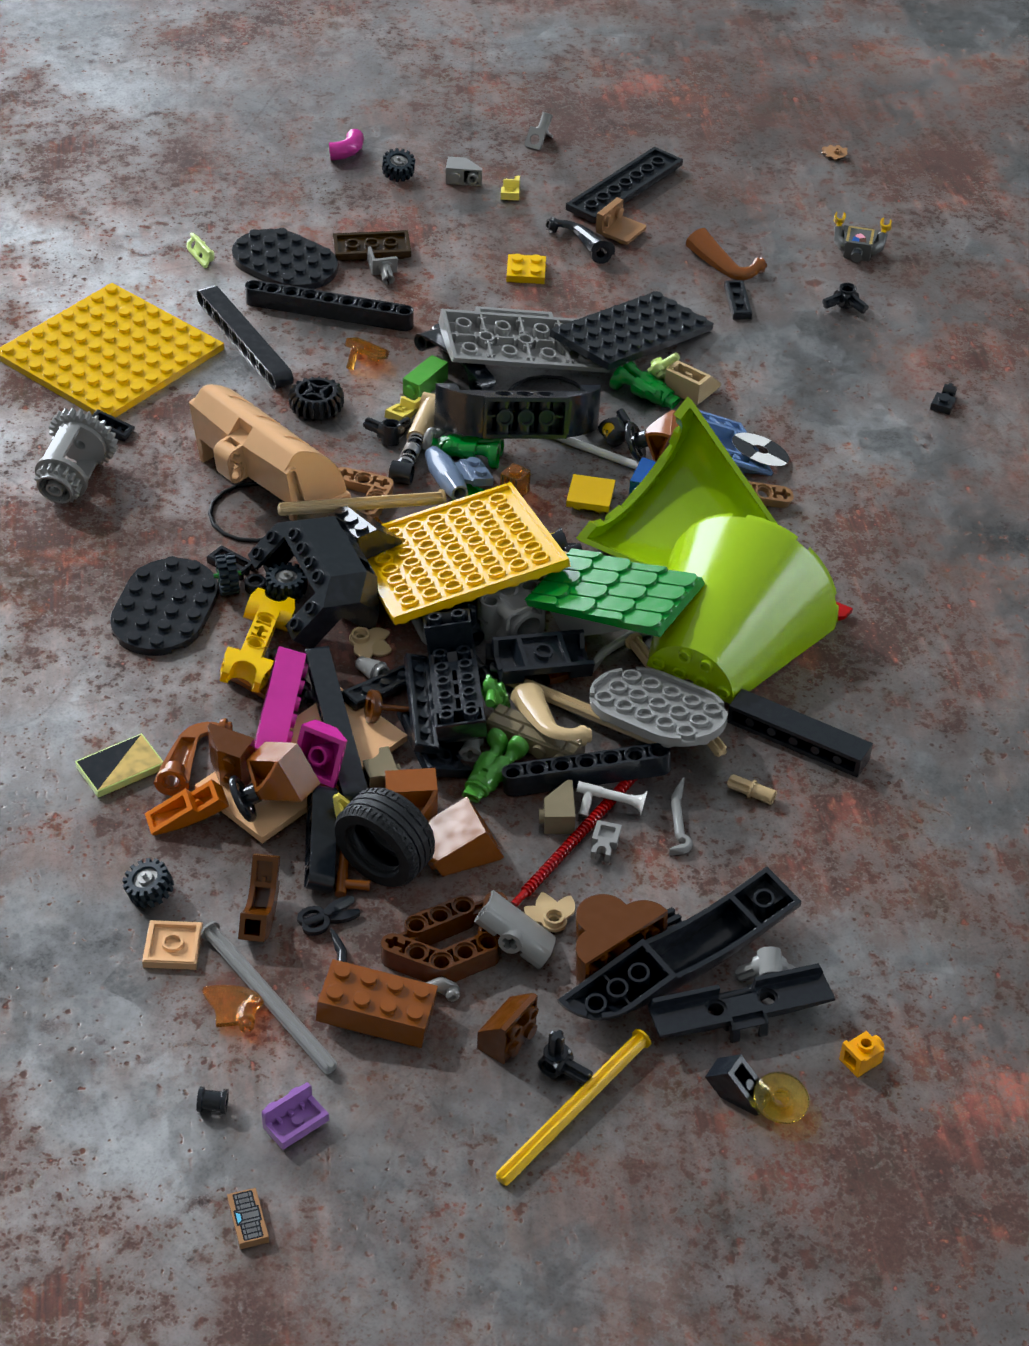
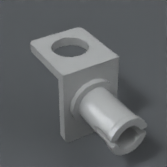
M542 112L538 127L530 126L524 144L526 147L541 150L545 136L553 138V135L548 131L553 117L552 114ZM538 135L540 138L539 142L535 145L532 144L530 141L531 137Z
M368 247L367 260L371 274H381L384 284L388 285L387 279L389 284H392L395 281L393 273L397 272L398 258L395 256L375 259L372 248Z

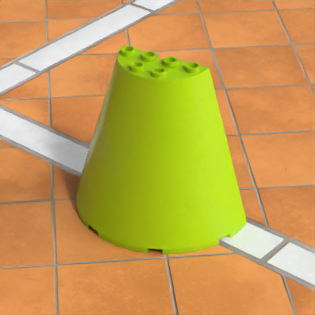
M687 396L673 414L679 426L674 429L668 442L670 443L669 446L661 454L649 473L622 505H618L609 512L604 521L601 519L589 521L576 539L615 557L630 559L631 562L668 568L670 555L677 540L691 525L699 520L713 515L734 513L733 516L746 518L747 515H753L776 524L778 523L695 403Z
M734 513L718 514L699 520L691 525L674 545L668 563V570L695 573L697 576L702 577L705 584L662 636L652 637L647 666L683 680L689 679L693 684L715 693L724 702L731 704L741 689L750 692L833 631L836 627L839 610L835 600L837 592L832 577L822 560L810 547L807 550L797 541L798 536L774 522L753 515H747L746 518L733 516Z

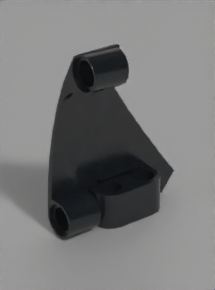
M439 323L433 325L430 330L415 335L414 344L419 351H425L438 346L448 353ZM460 363L468 375L470 390L494 389V385H496L495 378L486 368L485 364Z

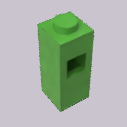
M433 355L428 357L403 378V395L416 400L422 396L423 392L431 393L434 391L436 383H443L448 379V362Z

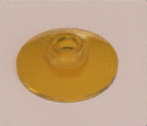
M771 1072L761 1077L755 1086V1104L759 1111L769 1120L780 1124H791L799 1121L806 1114L809 1107V1095L805 1086L796 1077L784 1072ZM775 1100H780L783 1103V1105L777 1103Z

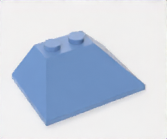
M699 410L742 473L772 476L774 472L769 465L745 456L734 446L732 442L733 436L738 433H747L742 423ZM753 445V448H754L756 451L760 452V451L758 450L757 446H756V445Z

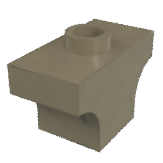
M389 746L379 748V754L376 757L363 760V773L367 788H385V771L401 770L399 763L395 764Z

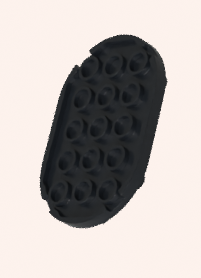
M285 228L252 229L249 233L238 238L232 247L234 264L241 271L265 282L314 290L330 283L338 272L337 258H335V254L329 248L306 239L301 235L287 231Z
M175 556L156 560L138 568L128 580L111 613L110 623L113 636L117 638L123 648L147 656L172 654L174 649L181 646L185 649L190 646L202 633L218 598L217 579L213 576L214 573L197 560L177 558Z

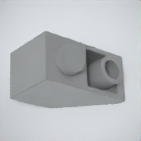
M448 156L446 184L482 186V168L467 158Z

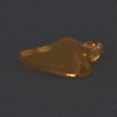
M235 985L205 986L202 989L203 996L215 1011L216 1027L239 1026L240 1031L244 1033L247 1028H249V1032L254 1029L255 1012L264 1004L262 997L257 992Z

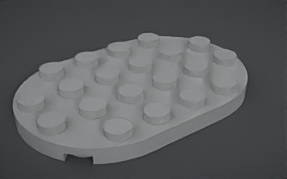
M636 667V670L628 669L623 671L622 668H618L600 675L590 687V706L602 721L618 726L644 739L659 743L666 748L706 745L717 738L727 725L728 711L725 710L724 702L719 696L705 688L660 670Z

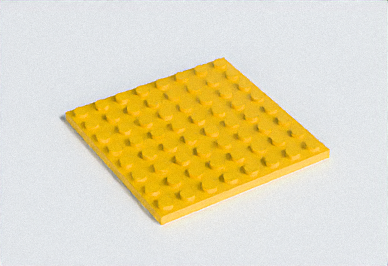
M110 283L12 341L0 347V362L83 410L90 411L92 415L99 409L113 417H118L225 349L224 343L116 284Z
M511 482L382 524L402 540V544L367 559L377 576L379 599L395 625L405 624L412 619L432 612L450 609L454 605L470 602L478 597L494 594L499 590L515 587L520 583L536 580L543 575L560 572L564 568L570 567L567 555Z

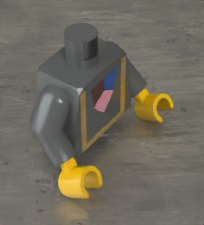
M837 212L835 213L833 219L836 224L834 227V243L843 252L844 258L851 259L855 263L861 260L870 261L872 255H876L884 249L888 236L887 232L892 228L891 219L888 225H884V218L881 219V232H879V230L847 225L843 227L842 224L845 221L846 213H843L842 219L837 217Z

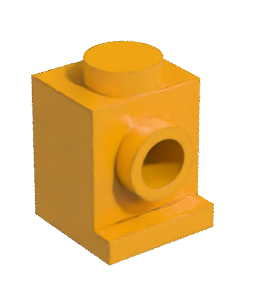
M865 1031L848 1042L846 1040L842 1043L839 1060L858 1078L882 1063L885 1052L884 1043L879 1036H871Z

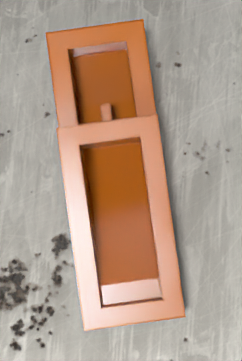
M211 779L193 791L185 788L146 812L145 816L150 832L155 836L204 820L229 807L222 785Z

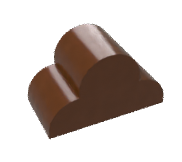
M608 894L592 895L584 899L576 910V986L641 939L646 940L649 937L666 931L668 910L662 905L649 900H638L625 904L621 899Z

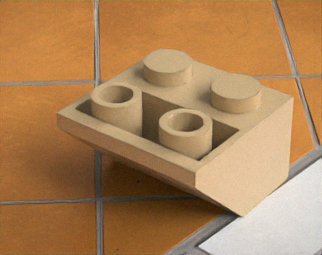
M676 361L666 369L665 383L675 392V395L686 399L688 396L696 405H699L721 387V383L711 375L681 361Z

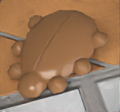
M833 145L822 147V154H827L826 157H831L833 160L842 159L847 155L848 148H842L839 145L834 147Z

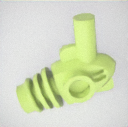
M675 352L662 360V357L653 359L650 362L651 367L647 370L658 379H665L666 369L678 361L680 356Z

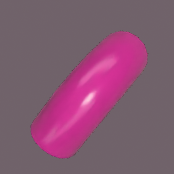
M351 129L347 132L345 140L329 142L330 161L346 159L359 152L364 142L363 133L358 129Z

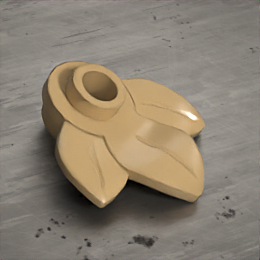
M356 627L349 635V642L354 646V653L358 657L372 658L373 655L383 657L391 653V647L385 641L390 634L388 630L382 628L368 630L365 627Z
M541 892L535 906H525L524 912L549 932H560L565 929L567 919L574 914L575 902L572 896H566L557 902L546 893Z

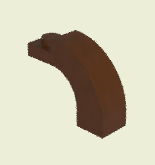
M253 854L249 895L245 909L240 913L238 939L265 942L269 937L279 893L280 856Z

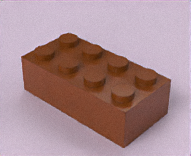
M332 959L317 1002L316 1021L422 1048L435 1006L438 986Z

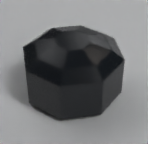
M251 574L245 578V591L250 595L258 587L266 591V578L261 574Z

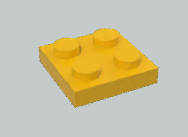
M508 254L506 282L545 284L546 256Z

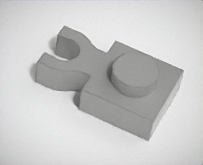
M597 820L592 836L591 859H596L598 853H604L605 861L610 862L611 849H617L622 825Z

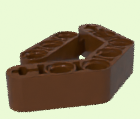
M495 891L499 895L504 897L506 900H508L505 894ZM491 892L483 900L476 903L471 897L458 896L407 917L404 924L405 932L400 934L390 933L382 938V964L389 969L424 982L438 977H444L457 982L495 966L500 960L502 950L498 944L500 935L492 936L480 926L478 935L442 950L430 946L472 928L478 913L488 903Z

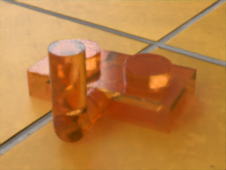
M358 337L346 338L345 346L351 348L346 368L354 370L358 354H365L369 360L379 362V359H388L390 351Z

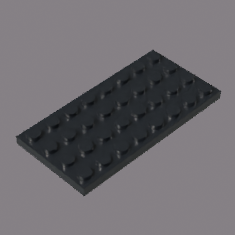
M653 291L647 295L639 296L605 310H600L583 318L561 324L550 329L549 336L601 367L611 370L712 331L714 323L707 320L706 317L692 312L690 308L683 307L677 301L663 296L661 292Z

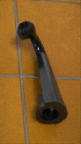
M553 217L547 219L545 224L546 230L550 233H556L558 227L572 230L591 252V259L594 262L604 264L611 259L612 255H615V246L612 242L587 227L568 220H560Z

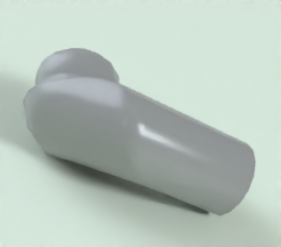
M438 977L425 982L437 985V992L445 995L450 1002H454L460 997L459 986L449 979Z

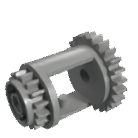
M64 408L63 412L58 411L57 415H54L49 425V435L53 436L51 438L52 442L44 457L40 458L35 466L36 476L34 481L37 482L36 487L46 499L60 504L69 501L73 502L74 499L85 493L88 487V480L97 463L103 465L104 462L108 463L113 458L118 448V445H116L118 440L115 439L116 433L110 432L112 427L105 426V420L99 421L98 415L92 417L90 411L85 414L81 408L78 412L74 408H71L70 411ZM65 456H68V458L75 460L77 463H74L71 460L65 458Z

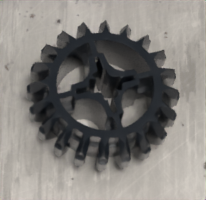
M311 376L309 379L303 378V381L298 380L296 384L292 385L288 394L292 412L297 414L298 417L304 416L305 420L309 418L313 421L315 419L322 421L323 418L330 419V416H336L337 413L341 412L344 404L343 388L340 387L339 383H335V380H329L328 377L321 378L319 376L314 378Z

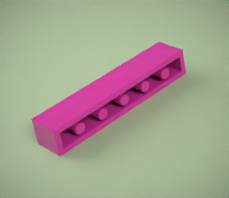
M278 647L256 733L255 751L264 742L291 743L293 731H290V728H294L297 714L293 712L298 711L301 697H297V694H302L305 681L301 680V677L305 678L308 670V664H305V653Z

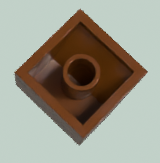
M209 723L210 759L220 785L230 789L229 778L232 775H236L247 786L252 779L246 760L255 752L254 738Z

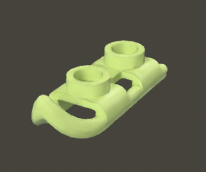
M190 233L191 238L187 242V249L204 268H207L209 262L214 260V251L199 236ZM194 241H196V242H195V245H194V248L192 249V248H191L192 243H193Z

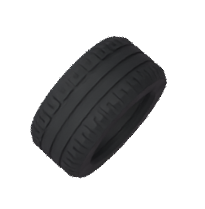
M368 788L361 791L339 813L335 821V838L344 857L363 876L383 886L399 887L409 884L432 859L435 852L433 830L422 812L404 796L386 788Z

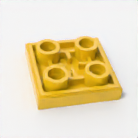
M573 474L566 507H572L577 510H593L598 513H609L616 480Z

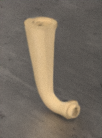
M524 683L518 685L512 691L510 699L513 701L516 710L520 711L542 734L557 740H577L580 746H586L587 743L592 741V730L585 725H580L576 728H565L556 724L545 700L542 687L539 685Z

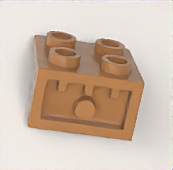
M617 197L597 213L596 233L618 241L621 244L628 245L646 230V225L622 216L624 212L623 199Z

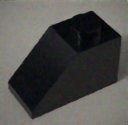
M742 1054L718 1058L705 1076L720 1098L755 1116L761 1114L772 1097Z

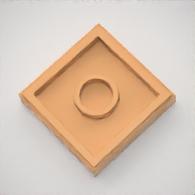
M150 920L142 959L143 968L196 970L203 922Z

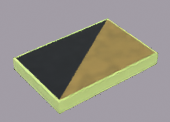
M142 733L75 761L76 768L98 798L159 772L163 760Z

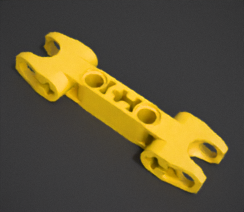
M259 587L250 595L243 618L253 622L241 650L227 647L220 669L221 682L228 683L232 678H242L252 685L251 691L259 693L267 685L274 661L264 658L275 628L288 632L285 625L293 617L295 599L287 597L285 601H273L265 595V589Z

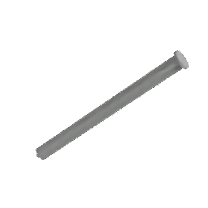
M216 921L205 925L201 930V937L208 940L318 1067L325 1074L335 1071L337 1068L336 1060L220 930V925Z

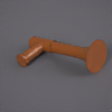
M340 850L335 896L338 898L345 897L347 889L367 890L370 892V880L348 879L349 862Z

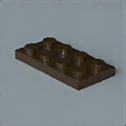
M408 230L333 233L334 254L337 261H365L368 256V247L372 248L375 259L395 256L398 259L411 257Z

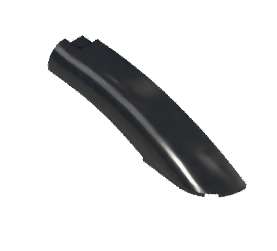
M766 866L733 891L694 916L649 939H641L557 999L558 1003L572 1014L590 1020H609L626 1015L648 1005L652 998L665 996L716 967L801 907V900Z

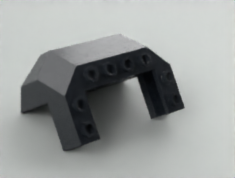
M327 516L276 523L248 554L254 568L259 570L263 565L266 572H268L270 567L273 568L274 564L280 566V562H284L287 565L295 556L312 586L315 594L285 625L293 641L307 648H314L342 617L368 630L376 627L380 613L377 576L347 524L340 518Z

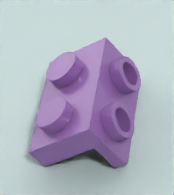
M308 1082L300 1087L293 1088L286 1096L276 1102H271L262 1110L263 1129L282 1150L329 1121V1113L312 1096V1086Z

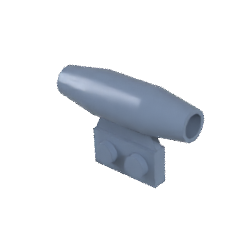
M431 446L426 450L425 458L431 475L439 487L453 500L468 495L466 484H471L472 487L493 486L494 478L481 459L469 457L454 463L452 458L437 446Z

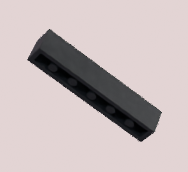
M741 689L729 705L727 723L854 777H859L870 760L873 743L747 690Z

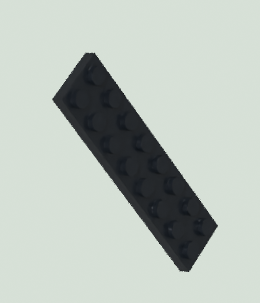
M653 147L567 202L566 210L589 222L596 223L597 213L615 198L623 199V204H625L681 167L683 159Z

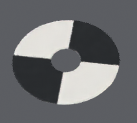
M738 433L732 438L734 446L742 454L757 462L772 466H782L789 462L787 452L781 446L765 437L752 433ZM753 445L765 447L768 453L764 454L756 451Z

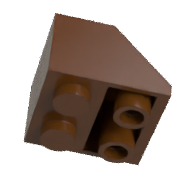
M528 993L509 997L478 1031L477 1049L503 1065L510 1057L514 1058L519 1053L522 1044L527 1039L530 1040L537 1031L538 995Z

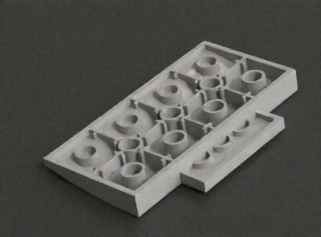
M476 306L475 311L441 309L438 322L452 362L610 373V370L601 367L549 336L550 329L576 319L553 317L552 312L507 308Z

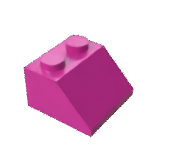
M316 719L301 725L297 743L320 783L335 788L347 739L336 727Z

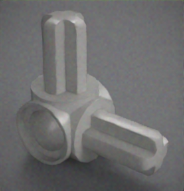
M769 946L760 948L757 951V956L753 957L752 962L738 966L735 970V975L739 981L743 982L755 976L793 969L795 967L789 964L784 956H781L780 948Z

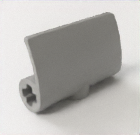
M494 890L491 891L488 903L481 909L474 921L492 936L500 935L498 944L503 951L511 954L519 952V956L537 969H540L546 963L553 951L556 936Z

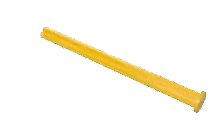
M635 1029L632 1032V1037L496 1172L497 1181L503 1186L509 1185L643 1048H648L651 1045L649 1036L644 1031Z

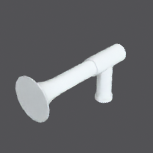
M579 781L576 792L584 793L578 815L583 817L589 816L592 798L595 796L632 805L639 810L641 816L647 791L642 795H629Z

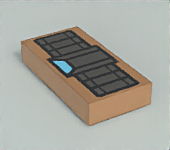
M256 1188L227 1194L239 1248L244 1249L269 1243V1236Z

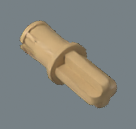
M734 774L728 779V788L746 794L749 799L753 797L772 805L776 798L777 790L758 784L757 780L752 782Z

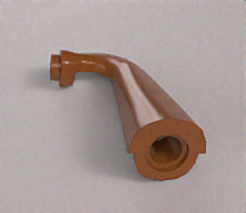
M706 228L697 229L686 240V246L691 251L732 279H751L758 273L765 272V268H767L766 261L758 257L754 259L750 266H738L714 240Z
M223 718L219 723L200 722L185 729L175 741L154 780L156 789L160 793L174 796L185 788L188 790L198 741L208 736L209 723L233 731L232 722H228L227 718Z

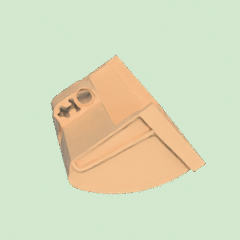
M209 384L203 386L197 396L189 402L200 460L204 463L214 457L217 471L232 483H238L249 477L284 502L351 498V494L346 490L340 470L329 458L311 447L237 392L221 385ZM289 515V519L291 521L297 520L298 515Z

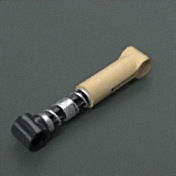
M423 392L421 396L420 407L408 431L407 441L401 456L397 461L392 460L389 468V478L393 482L411 485L415 473L414 463L421 451L424 434L428 428L434 427V393Z

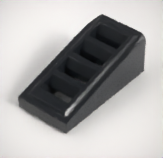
M99 409L92 415V417L98 415L99 421L105 420V426L112 427L110 432L116 433L115 439L125 441L135 429L134 426Z

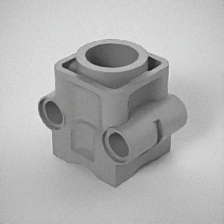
M538 579L520 583L518 586L508 587L494 594H487L477 598V619L480 620L481 630L485 636L484 640L492 641V637L544 632L545 610L530 607L524 600L540 583Z

